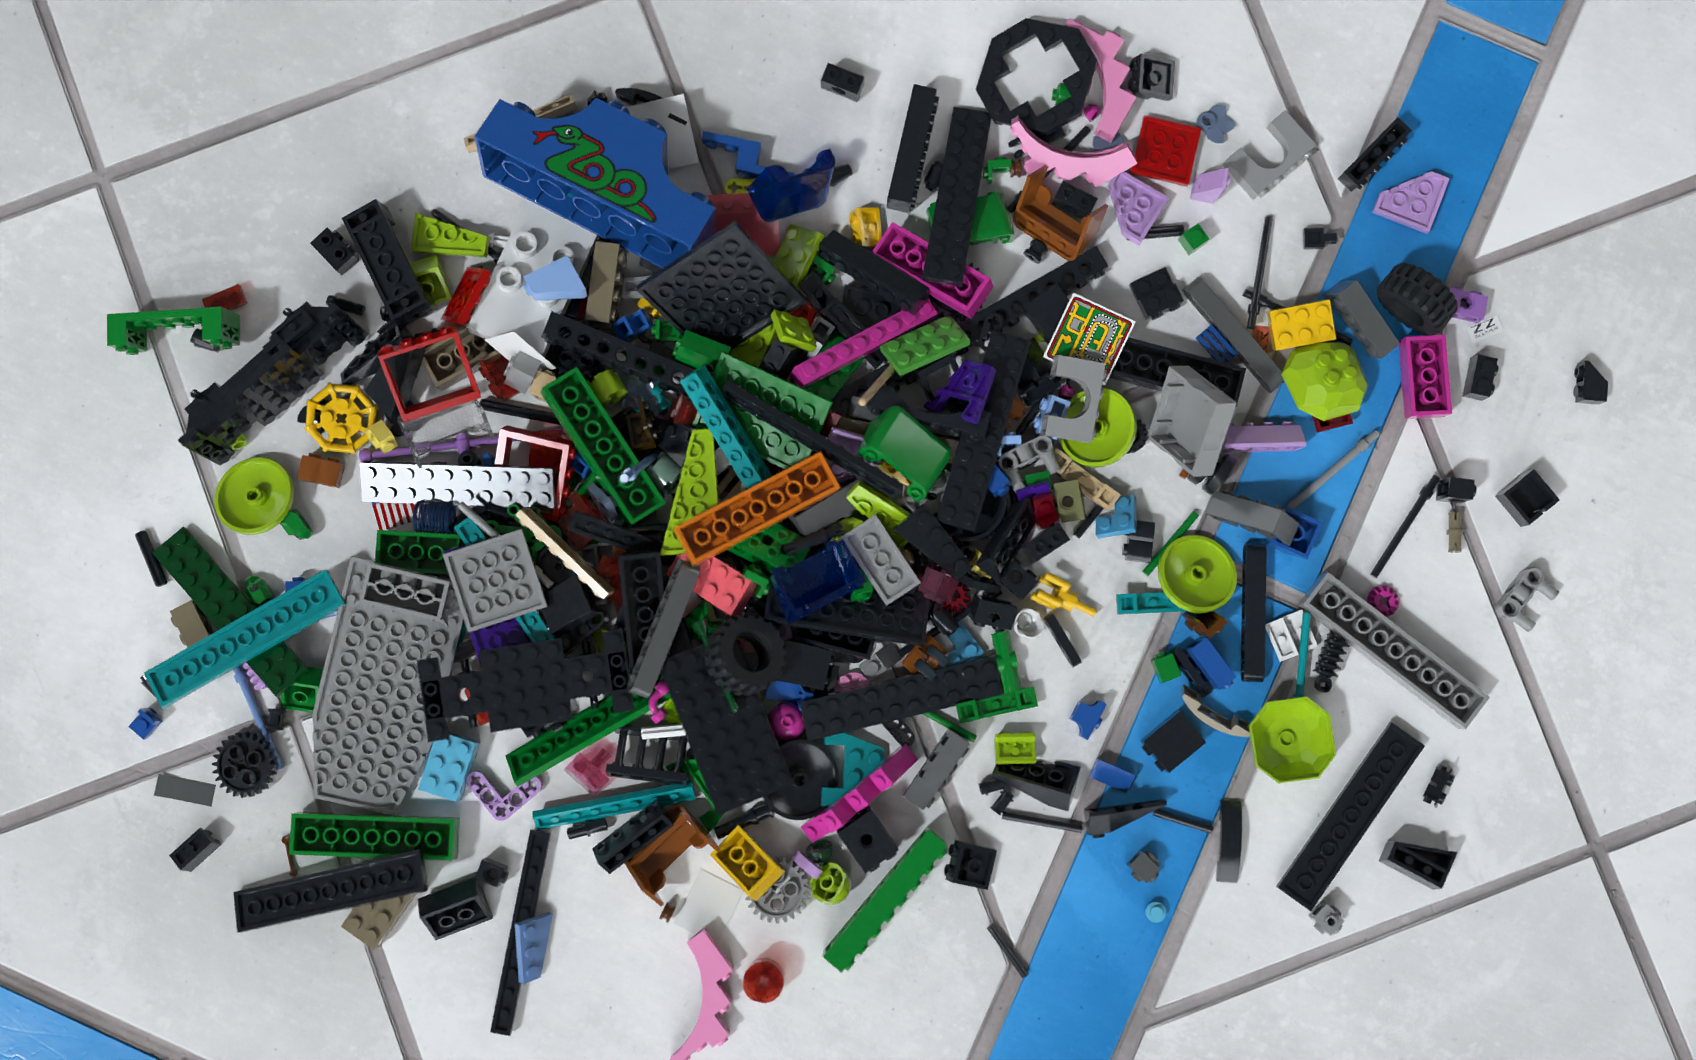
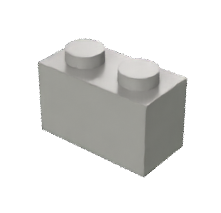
M519 351L517 357L512 356L503 374L506 376L504 384L526 394L541 361Z

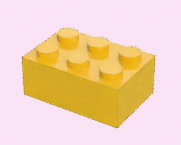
M1321 300L1266 311L1272 350L1277 351L1336 339L1330 300Z
M739 825L718 845L720 850L718 852L714 850L710 854L748 897L755 901L785 872L751 835Z

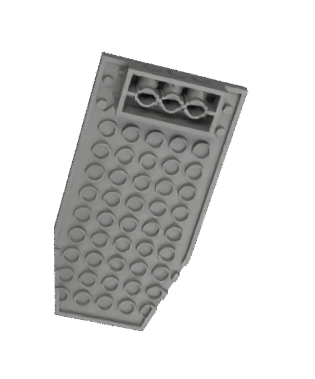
M352 556L341 595L346 605H342L337 611L312 714L314 740L313 792L314 798L395 815L433 742H428L417 660L439 657L441 677L450 676L464 618L450 579Z

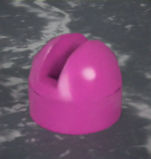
M1089 104L1084 108V115L1090 122L1094 121L1101 112V109L1094 104Z

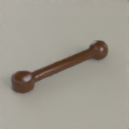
M283 836L281 840L285 844L291 870L289 875L296 877L298 872L294 868L292 855H289L290 837Z

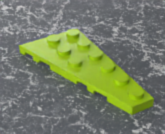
M709 429L692 430L660 556L686 554L674 533V527L719 505L714 436Z

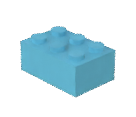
M449 732L450 739L433 742L418 790L457 802L463 798L467 785V776L471 773L480 742Z

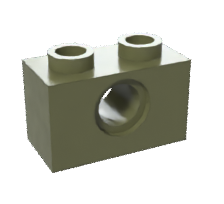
M1079 479L1055 483L1054 488H1052L1053 500L1057 499L1058 507L1055 508L1059 519H1061V523L1085 519L1086 512ZM1065 496L1073 498L1074 503L1072 506L1064 505L1063 498Z

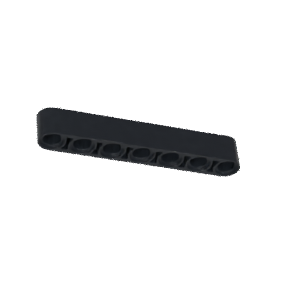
M1244 544L1242 682H1263L1265 676L1267 549L1264 544Z

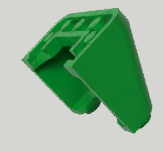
M992 191L988 195L978 197L969 246L988 242L995 244L998 243L999 239L1002 241V244L1012 243L1015 235L1004 194L999 193V191ZM936 202L931 203L930 207L926 209L930 232Z
M891 406L870 422L857 453L868 462H877L882 458L911 481L907 487V493L918 503L926 497L948 463L952 452L946 444L903 408Z

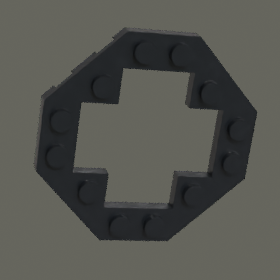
M1025 18L991 39L975 90L994 124L1012 126L1011 120L1019 116L1029 130L1048 135L1082 115L1086 97L1092 85V78L1098 66V60L1079 28ZM1037 37L1045 52L1063 42L1079 69L1076 73L1062 80L1071 97L1036 116L1028 101L1010 111L994 83L1011 73L1003 56Z

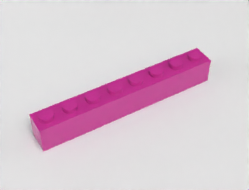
M928 298V301L915 315L902 310L795 366L790 375L796 385L806 388L880 349V345L905 335L913 328H917L934 319L938 313Z

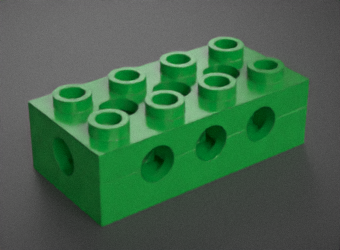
M777 523L727 550L792 584L811 548L789 557L782 554L781 552L785 553L786 551L783 544L803 537Z

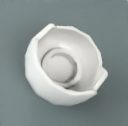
M1032 608L1020 609L1016 613L1013 622L1015 632L1026 639L1037 638L1043 633L1045 622L1041 619L1040 613Z

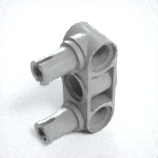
M1044 435L1013 448L1011 451L1003 454L997 462V467L1008 478L1015 493L1016 490L1026 488L1018 473L1019 468L1031 464L1038 458L1040 460L1043 459L1050 475L1061 470L1053 455L1055 452L1052 441ZM1037 442H1045L1047 449L1044 451L1040 450L1037 447ZM1009 459L1012 467L1004 468L1001 463L1002 460Z
M1524 569L1507 587L1495 606V612L1499 617L1515 622L1529 632L1536 623L1522 613V608L1530 601L1534 592L1538 590L1550 600H1554L1560 591L1546 582V578L1540 569ZM1529 573H1532L1534 576L1533 582H1530L1528 579ZM1506 604L1510 606L1508 614L1504 610Z

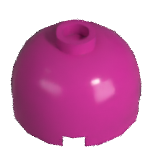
M782 702L774 706L770 711L768 720L776 739L785 742L797 739L805 732L802 712L796 703Z

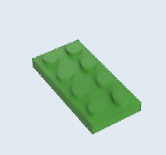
M947 315L880 345V350L899 376H902L970 345V339L950 315Z

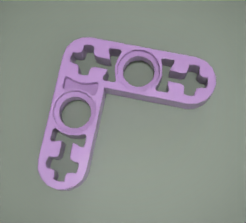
M474 771L467 776L468 787L490 814L499 821L508 819L537 795L543 787L542 780L536 776L531 781H537V790H529L527 792L530 795L529 797L521 789L522 786L524 790L530 786L529 781L519 787L517 786L503 797L483 772ZM473 776H480V784L482 786L487 784L488 787H485L479 793L478 789H480L481 787L479 786V784L472 783L474 781ZM487 790L493 791L495 795L491 802L486 801L484 798V793ZM514 793L522 794L523 800L520 804L513 802L512 796ZM508 803L514 807V810L509 807L505 811V816L497 814L499 812L498 807L503 808Z

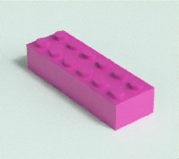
M892 222L871 253L929 288V295L972 320L994 287L991 279L966 265L962 287L922 281L928 242Z

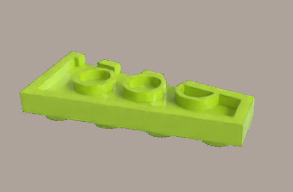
M415 213L410 251L413 253L487 258L490 238Z
M858 481L847 492L846 498L862 515H866L869 519L876 515L897 548L903 547L908 541L892 529L911 513L866 484Z

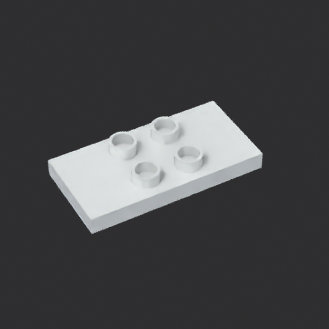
M526 200L493 270L490 282L485 288L481 300L467 326L469 333L488 339L514 331L545 358L551 345L546 343L545 339L541 338L550 313L553 311L564 316L571 299L535 301L532 295L528 296L524 290L523 284H525L523 276L568 256L581 279L595 249V243L599 240L600 236Z

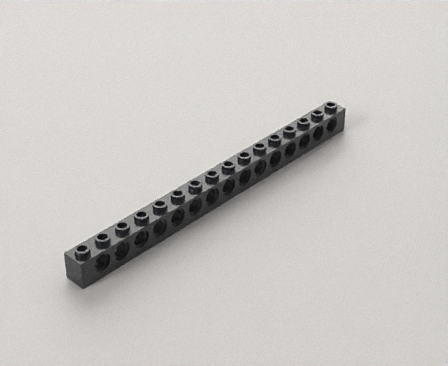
M1093 247L1073 261H1068L974 315L972 320L967 318L958 323L964 332L970 334L971 339L970 345L953 352V355L958 354V356H961L969 351L968 348L974 344L976 347L979 346L978 339L981 331L977 325L984 323L989 314H1003L1005 320L1003 321L1002 328L1008 325L1013 327L1020 322V318L1025 316L1023 308L1031 302L1029 299L1030 294L1039 296L1047 290V285H1055L1057 283L1064 294L1068 296L1072 293L1070 290L1077 287L1080 289L1087 285V280L1093 277L1098 279L1105 275L1108 264L1098 247ZM1080 266H1088L1090 272L1083 273L1080 269ZM1070 275L1073 278V282H1065L1063 276ZM1015 303L1021 305L1022 311L1015 312L1012 309V305ZM995 318L991 321L988 320L991 323L989 330L992 331L995 325L999 326ZM890 363L841 389L832 400L831 410L847 415L848 409L841 408L840 402L842 400L850 401L851 396L858 397L857 393L860 390L867 391ZM913 370L904 374L899 380L893 379L891 375L885 382V385L893 387L897 392L900 390L899 386L905 383L910 385L918 379Z

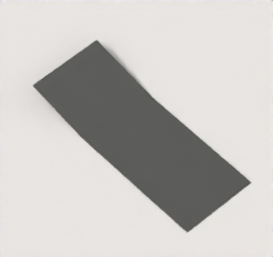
M158 774L154 796L211 807L216 785Z

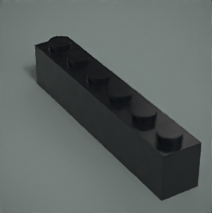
M834 229L819 243V257L832 264L839 271L848 274L855 281L861 282L871 291L882 295L887 301L898 305L902 310L915 315L928 301L929 288Z

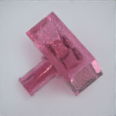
M928 567L924 575L913 571L920 581L918 590L924 592L923 597L940 604L943 603V600L948 603L951 602L959 580Z
M603 748L591 761L579 752L564 769L567 774L593 797L610 780L600 771L601 767L612 757L607 753L604 758H601L606 753V750Z

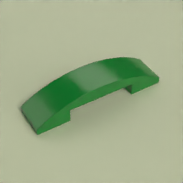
M1029 687L983 700H971L955 705L959 723L962 724L1037 707L1038 703L1034 687Z

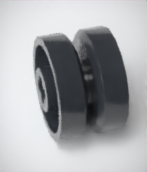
M1226 454L1216 463L1212 476L1193 477L1189 474L1187 479L1197 485L1206 477L1202 484V490L1212 495L1228 477L1236 463V459Z
M546 547L539 554L536 566L538 565L543 570L542 573L554 583L551 588H554L577 574L563 564V560L559 556L552 554L548 549L549 547ZM558 564H561V565H562V569L559 570V571H557V570H558L557 565H558Z

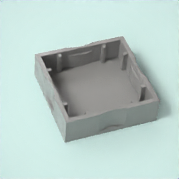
M1169 366L1161 391L1160 402L1147 437L1162 451L1171 455L1176 463L1193 477L1212 476L1237 403L1190 366Z

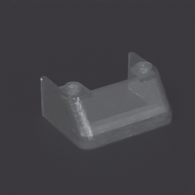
M477 399L405 423L401 415L397 418L405 441L419 469L423 468L419 459L429 455L431 452L430 445L462 432L468 431L470 435L480 436L487 432L491 440L495 439L485 411Z

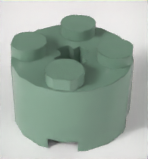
M662 451L657 458L658 462L655 465L651 464L645 472L660 495L665 498L680 482L682 467L665 451Z

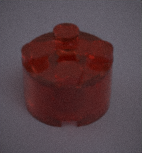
M682 395L673 398L664 420L669 421L670 419L672 420L671 422L700 430L692 426L698 410L694 404L689 402L690 399Z
M771 958L754 960L747 967L743 977V989L746 995L751 1000L760 1003L774 1001L783 989L785 979L783 969ZM761 977L768 978L767 984L759 982Z

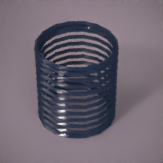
M417 501L413 510V528L415 532L451 534L453 532L456 520V511L453 503ZM419 505H420L419 514H418V528H417V512H418V508H419ZM449 510H450V525L448 526V524H449Z

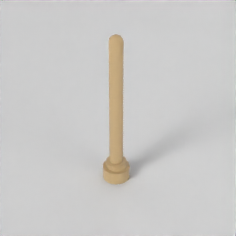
M891 364L859 399V405H866L895 372Z

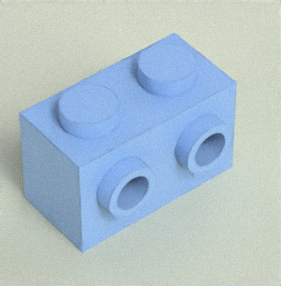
M1047 395L1046 398H1043L1039 406L1041 409L1040 414L1033 421V433L1040 435L1043 415L1065 418L1071 402L1054 395ZM1047 436V437H1049L1050 439H1055V440H1057V438H1055V437Z

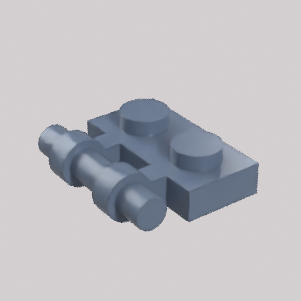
M594 483L588 485L587 489L591 498L598 506L601 514L607 517L609 522L622 526L623 520L616 512L615 507L617 504L611 496L608 497L602 487L598 488Z

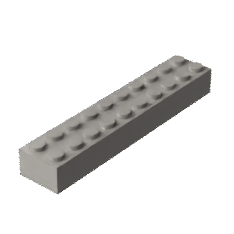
M1329 572L1322 573L1298 604L1458 729H1467L1490 698Z

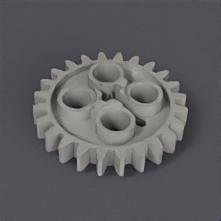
M775 856L774 861L785 871L781 879L776 881L768 889L767 894L761 896L757 901L750 897H746L745 900L752 901L748 907H755L756 909L753 914L761 913V920L768 916L767 921L769 923L775 918L776 924H779L780 918L787 922V916L795 919L794 912L802 913L799 907L807 906L803 899L810 898L805 895V892L810 891V888L805 887L809 880L802 878L806 872L799 873L798 871L801 868L799 865L794 868L793 860L787 864L786 857L780 862L779 857ZM790 876V880L779 889L781 893H775L769 902L765 904L764 901L775 891L773 887H779L786 877ZM794 884L796 892L790 896L786 890L788 885ZM780 899L782 907L776 911L772 904L774 900Z

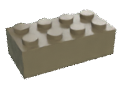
M598 241L595 243L585 316L586 322L592 325L593 328L613 330L611 325L619 320L617 306H620L622 296L619 294L620 286H623L624 280L622 269L627 264V255H625L620 244Z
M467 326L458 330L473 373L504 357L486 342L484 338L469 333ZM453 337L436 342L426 348L422 362L439 390L443 391L468 377Z
M417 893L354 907L341 927L375 950L381 946Z

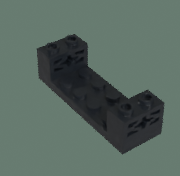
M374 199L342 217L349 235L393 322L405 327L438 309L430 292L420 285L392 229V226L396 225L385 205Z

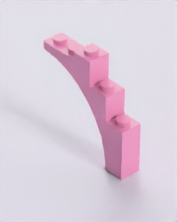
M1069 18L1065 26L1079 28L1098 60L1096 70L1099 74L1103 90V108L1094 134L1112 143L1136 100V96L1131 91L1120 88L1130 68L1124 62L1114 60L1124 39L1119 34L1106 31L1105 35L1101 36L1096 30H1090L1084 27L1081 22Z
M1019 116L1011 120L1012 127H1010V130L1015 138L1019 137L1022 142L1020 146L1023 152L1028 154L1024 157L1025 164H1023L1028 175L1046 165L1048 167L1047 171L1054 168L1053 170L1058 179L1062 178L1065 182L1084 173L1088 183H1093L1096 188L1137 164V159L1127 141L1113 148L1098 152L1081 153L1067 151L1052 146L1038 138L1026 127Z
M705 928L687 942L696 958L701 973L703 992L699 1018L693 1032L685 1043L671 1055L670 1060H689L692 1052L695 1050L700 1052L707 1046V1041L712 1048L715 1045L720 1047L728 1040L727 1036L730 1033V1030L717 1013L722 1014L730 1008L729 1004L732 998L719 980L721 979L723 982L732 975L733 965Z

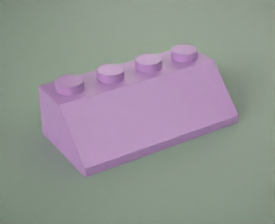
M1264 422L1262 426H1254V423H1242V426H1234V423H1230L1221 453L1297 451L1306 446V441L1301 426L1294 425V422H1282L1281 425H1274V422Z

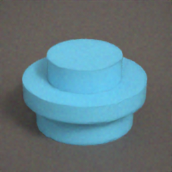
M1151 902L1146 907L1145 914L1151 922L1158 923L1165 918L1166 909L1159 902Z

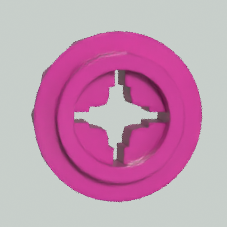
M1381 585L1369 592L1367 603L1388 617L1393 615L1399 608L1400 598L1396 594L1397 591L1390 588V586ZM1380 596L1382 598L1389 597L1386 601V603L1388 604L1387 606H1378L1381 602Z

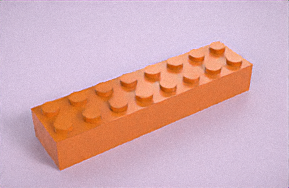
M819 452L674 527V533L690 563L695 567L838 492L840 486L822 453Z

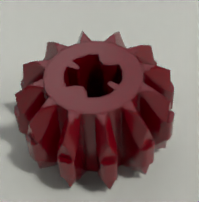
M955 579L953 586L951 580H947L948 588L944 584L940 585L945 592H937V595L944 596V598L938 599V603L945 601L946 603L942 606L945 609L950 605V613L954 611V606H956L957 612H961L959 604L967 608L968 605L963 600H971V597L965 596V594L970 592V589L963 591L962 588L966 584L962 583L959 587L957 579ZM953 590L959 594V598H956L955 601L950 600L952 597L949 598V594L953 593Z

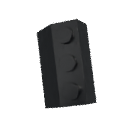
M475 877L418 898L419 918L435 940L493 919L483 888L474 879Z

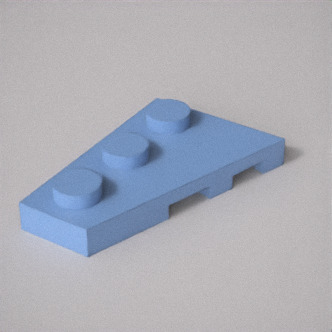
M550 912L515 923L519 982L522 984L541 978L553 916Z

